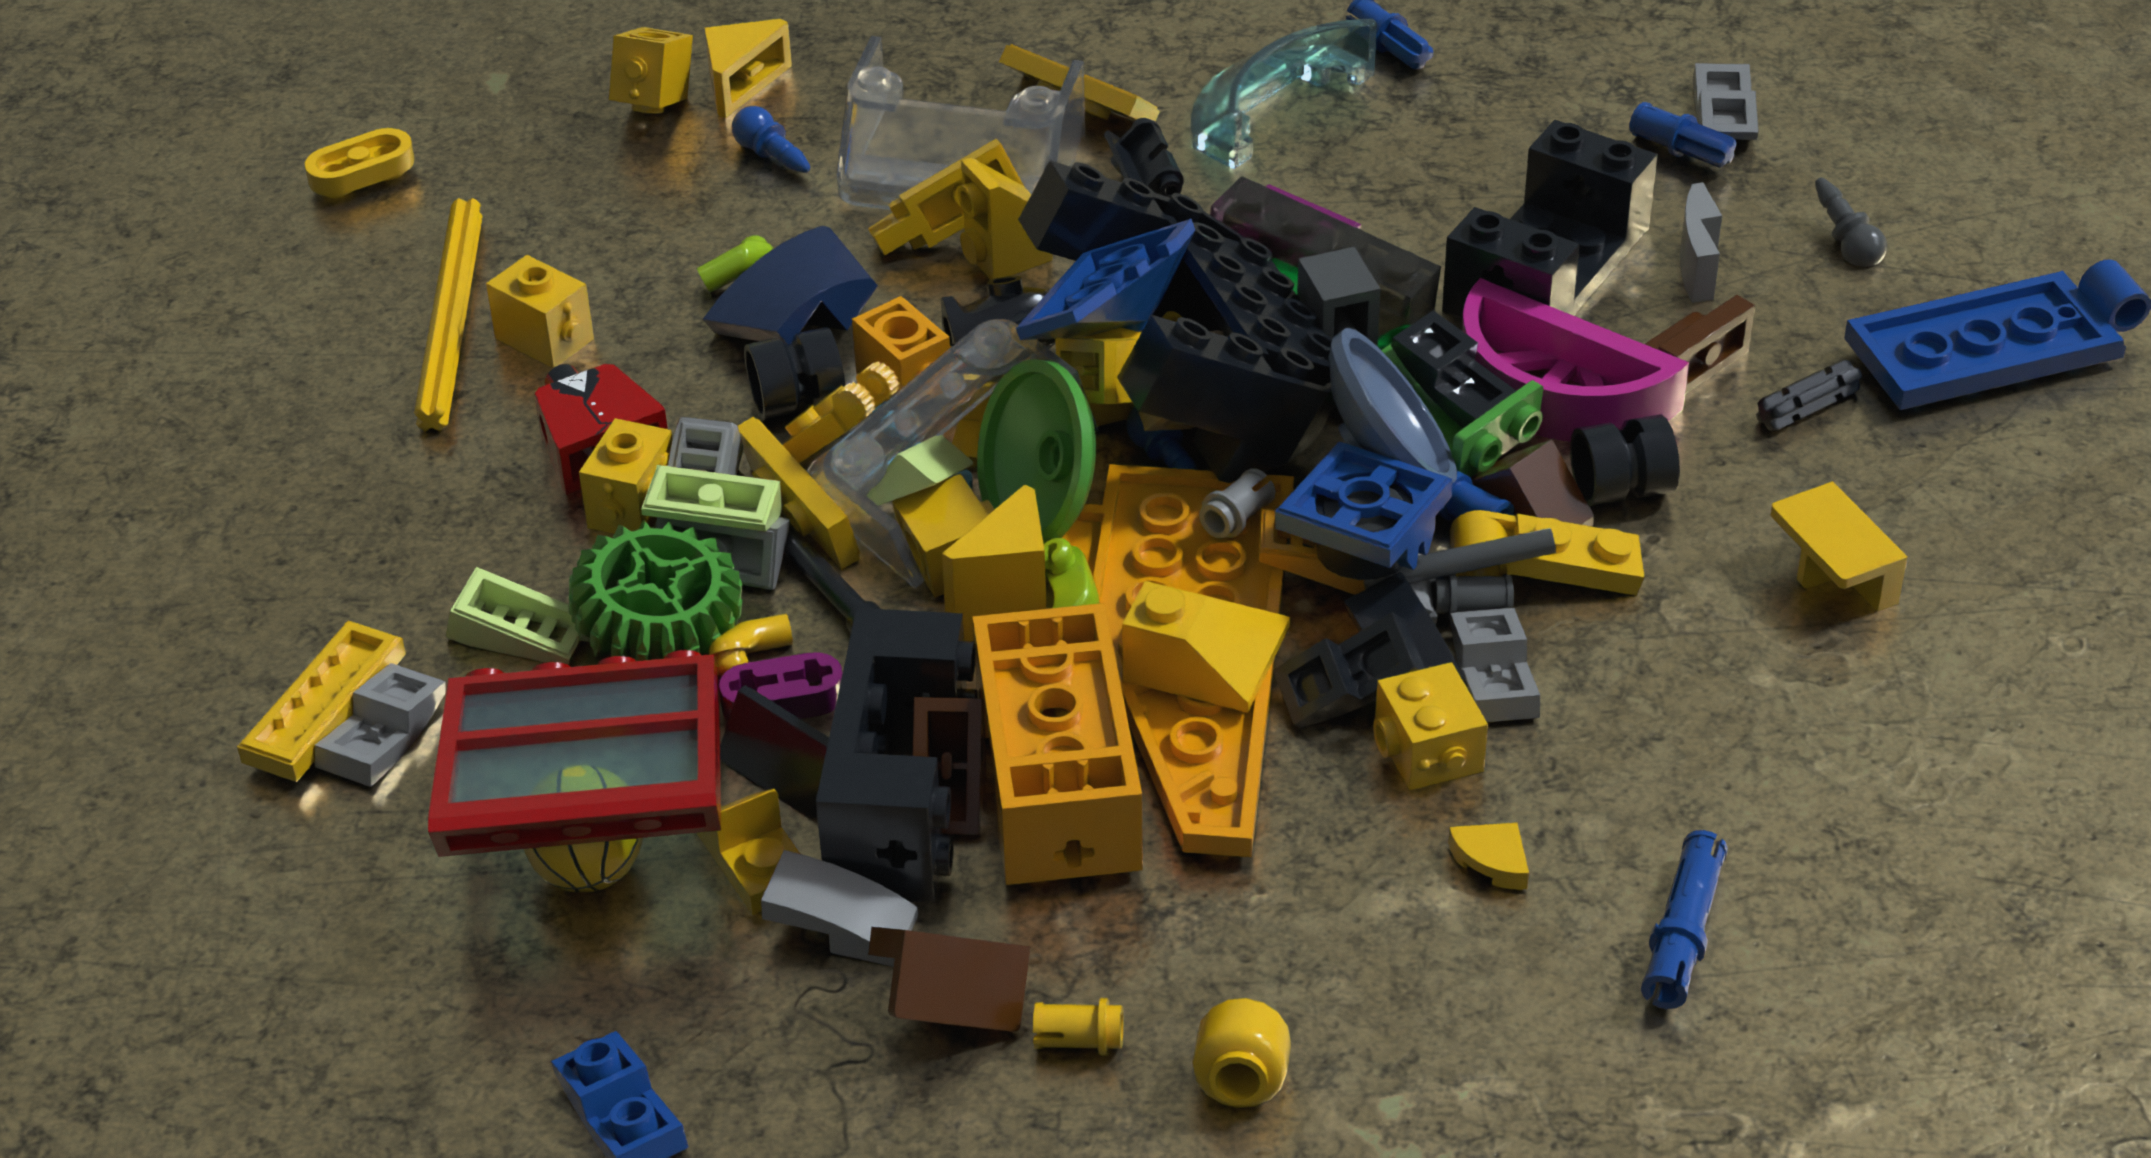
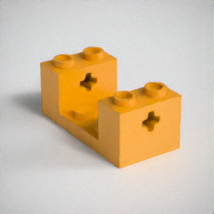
M1105 603L972 616L973 636L976 646V689L978 690V699H983L985 738L990 740L994 766L998 837L1006 885L1142 871V790Z

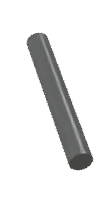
M1551 528L1428 553L1426 556L1418 555L1417 566L1414 570L1402 567L1395 574L1402 572L1409 584L1554 554L1556 553L1555 541ZM1395 574L1379 579L1363 580L1364 588L1366 590Z

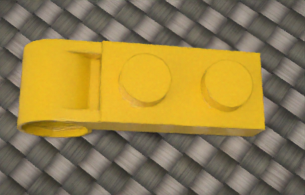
M1484 510L1466 512L1457 517L1451 524L1449 531L1451 549L1547 528L1552 530L1556 553L1458 573L1456 576H1502L1504 574H1513L1636 596L1645 578L1638 534L1626 533L1611 528L1603 529L1568 523L1554 518H1539L1522 514L1514 516Z

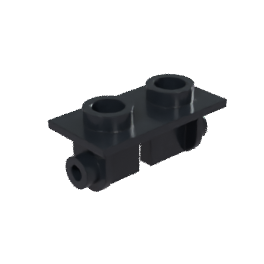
M1139 118L1132 123L1131 128L1121 138L1109 130L1104 133L1113 153L1110 159L1111 163L1124 178L1135 179L1148 186L1154 193L1171 198L1173 193H1181L1184 186V177L1172 153L1166 150L1169 146L1156 121L1148 118Z

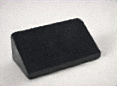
M746 685L737 692L720 744V761L765 791L775 789L779 800L805 817L811 819L817 817L816 798L829 737Z

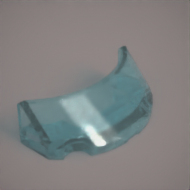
M1374 19L1344 20L1296 31L1272 42L1223 70L1204 86L1193 105L1191 112V142L1193 149L1235 170L1250 160L1253 155V139L1248 136L1250 134L1251 117L1245 115V113L1298 78L1320 87L1329 83L1331 73H1348V83L1360 85L1374 76L1376 21Z

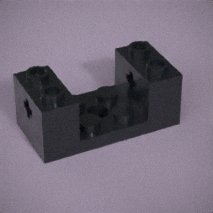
M1554 120L1528 149L1524 204L1508 219L1496 212L1474 207L1447 236L1442 311L1463 319L1466 298L1474 284L1481 278L1574 316L1649 229L1658 154L1635 147L1627 141L1614 140L1585 130L1573 123Z
M856 608L816 798L822 861L837 865L870 879L909 902L935 903L939 875L951 876L954 857V837L951 834H942V828L947 829L949 825L951 789L947 786H939L937 757L890 754L891 751L913 752L914 697L978 699L977 689H967L966 681L972 682L974 678L976 646L974 641H964L963 613Z

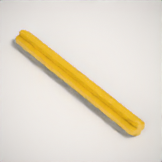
M458 198L453 201L450 207L414 414L417 417L416 425L425 432L430 428L441 431L447 426L449 421L483 215L480 213L481 204L474 198L468 201Z

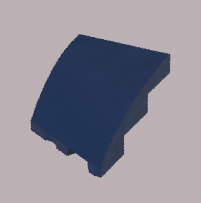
M820 226L781 243L758 259L718 298L704 316L703 321L715 334L754 341L779 338L784 344L788 345L791 344L793 336L796 333H800L807 322L809 325L848 331L852 325V318L859 315L878 285L832 229Z

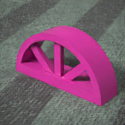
M1481 278L1470 290L1464 304L1462 331L1478 342L1475 361L1516 391L1531 380L1544 387L1540 410L1543 418L1535 435L1570 442L1573 430L1579 427L1611 422L1620 430L1623 422L1628 419L1662 414L1669 421L1683 410L1689 362ZM1492 348L1502 351L1504 353L1497 354ZM1540 369L1548 370L1542 379L1524 372ZM1572 380L1581 384V386L1568 385L1566 383Z

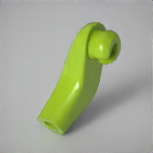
M1054 538L1044 544L1045 575L1054 593L1052 608L1099 604V595L1089 564L1080 548L1071 546L1064 538Z

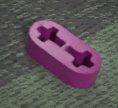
M820 652L803 653L733 666L723 674L719 681L722 713L725 719L728 720L737 692L745 685L799 719L831 713L836 707L843 674L842 667L837 659ZM819 682V685L809 686V683Z

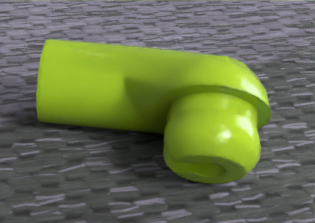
M752 235L742 240L740 245L696 269L708 291L712 293L735 281L758 259L774 248L763 237Z

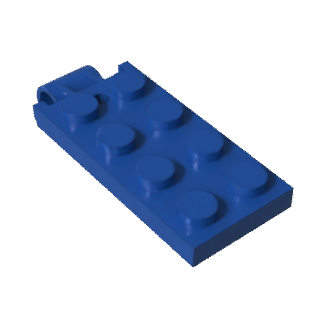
M2108 259L2099 261L2088 268L2082 275L2078 287L2064 271L1850 319L1847 320L1844 339L1896 406L1903 410L2124 358L2126 346L2124 345L2123 338L2117 332H2125L2141 324L2149 315L2151 299L2117 261Z

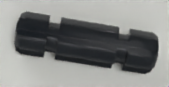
M1840 360L1824 368V370H1819L1782 388L1781 391H1775L1761 398L1757 403L1759 410L1756 413L1759 423H1764L1769 431H1778L1794 421H1798L1835 403L1837 400L1856 393L1860 389L1859 379L1862 377L1859 368H1854L1849 360Z

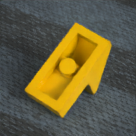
M775 789L754 793L722 806L721 831L697 833L752 915L762 911L761 899L783 851L801 854L781 826L779 798Z

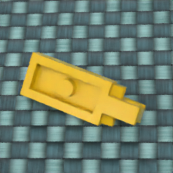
M997 138L899 195L900 198L888 204L892 213L868 228L883 255H887L907 242L910 243L914 250L926 244L931 248L964 228V212L958 199V188L962 185L961 160L972 157L1023 185Z

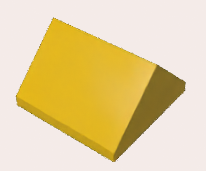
M1023 485L942 553L945 612L963 613L964 641H974L972 616L1047 609L1045 550L1035 489L1027 485Z

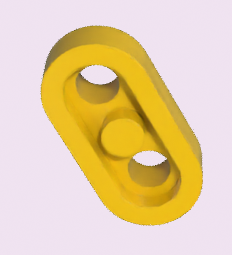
M381 128L318 149L311 153L305 161L308 185L313 192L336 199L343 198L353 191L381 181L397 179L414 164L415 158L411 137L400 129Z

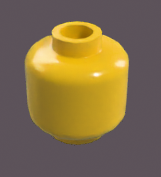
M1248 998L1228 999L1209 1010L1200 1022L1192 1060L1196 1082L1206 1095L1220 1104L1235 1108H1245L1263 1104L1271 1100L1280 1091L1287 1075L1291 1048L1289 1029L1281 1015L1264 1002Z

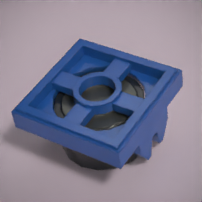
M1338 442L1275 510V529L1315 542L1320 562L1326 569L1341 577L1370 580L1395 574L1402 567L1414 570L1417 566L1418 553L1426 556L1430 550L1435 531L1436 514L1452 497V478L1343 442Z

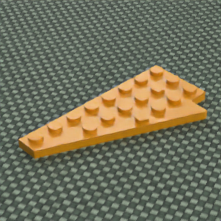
M1109 464L1102 505L1085 504L1075 523L1062 538L1066 539L1071 546L1080 548L1084 553L1097 588L1099 603H1105L1129 727L1182 851L1187 853L1252 857L1274 660L1247 713L1124 682L1122 623L1145 581L1280 614L1285 570L1258 561L1260 515L1262 509L1246 521V527L1242 533L1233 538H1215L1203 528L1199 512L1204 498L1213 491L1225 490L1234 482L1226 483L1219 481L1213 471ZM1267 475L1252 487V490L1257 492L1269 481H1272L1276 490L1275 498L1272 503L1262 509L1276 510L1294 491V476ZM1278 535V543L1288 544L1289 538Z

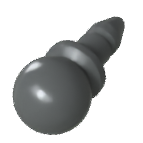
M1818 178L1815 181L1819 202L1823 208L1827 209V214L1836 225L1832 231V237L1836 242H1841L1843 258L1847 262L1861 267L1879 264L1887 252V240L1883 232L1876 226L1869 224L1870 218L1865 212L1855 213L1847 200L1843 199V194L1836 186L1825 178Z

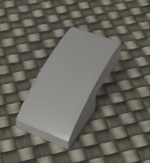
M1695 63L1693 88L1698 124L1729 135L1734 139L1757 140L1759 132L1756 91L1751 89L1750 64Z
M1703 182L1692 184L1689 190L1680 246L1681 277L1692 303L1714 300L1720 257L1718 245L1722 214Z
M1502 608L1450 613V625L1458 666L1466 679L1467 689L1487 722L1540 718V693L1527 664V637L1515 609Z
M390 663L353 692V715L315 744V767L372 787L399 761L425 728L446 693V681Z
M786 850L783 851L761 899L762 919L829 934L830 953L894 967V958L868 955L871 926L912 931L918 917V907L884 886L837 865Z

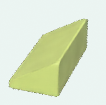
M934 436L897 454L866 495L867 500L865 503L873 508L926 489L973 465V461L944 436Z
M657 465L641 508L642 515L766 532L779 519L782 510L780 481Z

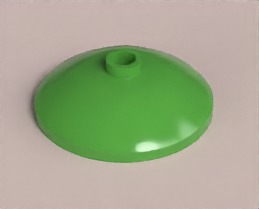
M1030 359L1016 364L1007 371L990 396L979 433L977 473L982 501L989 500L994 509L1023 485L1035 489L1043 544L1051 539L1062 538L1075 523L1084 508L1094 476L1096 438L1089 404L1073 376L1056 362Z

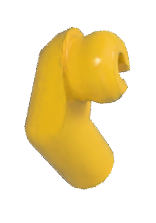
M787 613L740 622L716 638L709 647V655L714 654L717 675L721 678L733 666L748 663L746 654L793 645L792 631Z

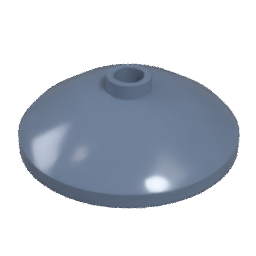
M1345 328L1335 335L1329 352L1331 391L1334 402L1344 421L1338 428L1345 443L1452 478L1453 484L1457 479V469L1451 450L1433 416L1408 380L1393 362L1360 332L1351 328Z

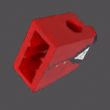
M603 364L578 373L572 365H558L547 374L544 382L545 386L539 387L534 394L541 437L561 488L566 495L581 490L579 471L615 418L668 429L666 411L662 404L614 364Z

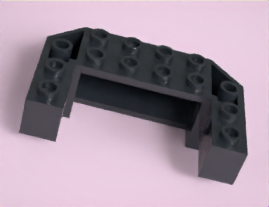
M1049 160L1018 219L1037 250L1076 261L1084 252L1192 219L1195 227L1192 239L1162 303L1150 316L1144 329L1141 330V335L1117 376L1138 412L1199 428L1192 440L1217 479L1226 483L1236 481L1246 470L1251 468L1264 472L1285 465L1311 446L1336 406L1331 391L1329 366L1332 338L1325 335L1315 321L1317 318L1316 313L1302 303L1294 292L1292 280L1281 273L1273 263L1271 251L1263 244L1253 239L1245 238L1203 211V208L1196 201L1185 195L1173 193L1171 198L1154 193L1148 186L1132 178H1124L1122 182L1104 177L1095 168L1081 162H1075L1071 167ZM1168 311H1174L1182 316L1178 318L1177 322L1161 318ZM1220 330L1223 331L1224 336L1209 331Z

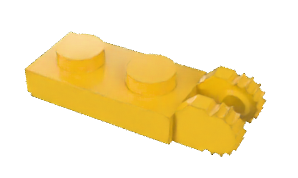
M879 361L872 363L856 375L857 384L852 382L844 387L841 385L816 406L812 405L785 426L791 437L782 445L798 463H801L867 418L877 406L893 396L899 389L898 385L900 384L897 380L898 377L894 374L895 371H892L890 366H886L884 362L882 364Z

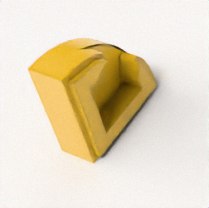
M1518 822L1449 827L1448 845L1453 857L1462 867L1467 868V865H1469L1474 870L1491 877L1492 884L1498 887L1517 890L1528 889L1529 870Z

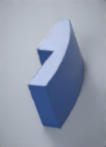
M617 1031L602 1038L586 1041L576 1050L551 1061L554 1073L564 1092L606 1158H669L689 1148L682 1123L652 1089L646 1065Z

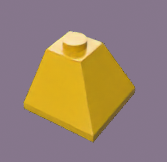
M1145 581L1122 623L1123 681L1248 713L1290 627V617Z

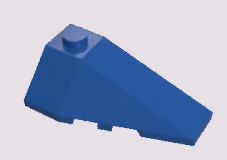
M1192 219L1082 253L1016 327L1019 339L1082 338L1117 328H1125L1137 332L1143 330L1150 316L1162 303L1195 232Z

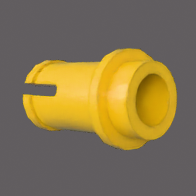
M1100 998L1099 1005L1044 1004L1043 1002H1035L1033 1033H1037V1035H1034L1033 1038L1034 1048H1098L1100 1056H1107L1109 1049H1122L1124 1035L1123 1006L1109 1005L1108 998Z

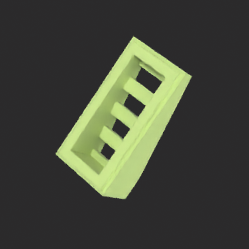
M478 567L473 571L451 608L446 631V638L471 647L545 663L561 662L567 665L570 664L582 642L579 641V634L575 629V623L572 622V615L569 614L568 604ZM506 616L517 618L514 624L504 620ZM531 621L542 623L537 633L527 629ZM555 626L567 629L560 643L549 638Z

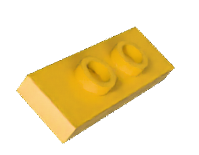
M1013 44L1005 46L999 60L1003 65L1038 81L1035 87L1036 91L1063 103L1068 94L1080 98L1079 109L1108 121L1111 112L1133 121L1139 118H1148L1156 121L1160 113L1157 110V106L1135 94Z
M751 417L739 424L738 429L744 453L753 471V478L780 481L783 511L795 529L803 537L810 534L841 570L860 559V551L848 516L759 419Z
M348 620L237 746L241 763L297 782L315 762V744L353 715V692L390 663L397 665L406 655L403 638Z

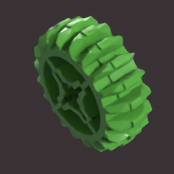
M643 519L639 529L636 531H630L624 526L618 525L613 538L597 535L592 549L581 550L577 567L573 568V573L569 578L568 610L569 614L572 615V622L575 623V629L579 634V641L590 642L595 657L611 654V657L626 656L636 661L663 659L666 654L679 650H692L699 652L701 655H709L711 643L737 625L742 613V581L739 579V571L734 570L731 553L719 552L716 538H707L699 541L694 526L684 532L674 531L670 520L663 529L650 528Z

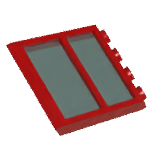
M679 650L666 654L663 659L636 661L631 657L613 656L602 659L597 665L570 667L561 662H546L534 666L532 671L504 673L502 670L495 668H480L468 672L466 677L448 678L428 814V833L438 857L721 831L719 682L714 654L701 655L699 652L692 650Z

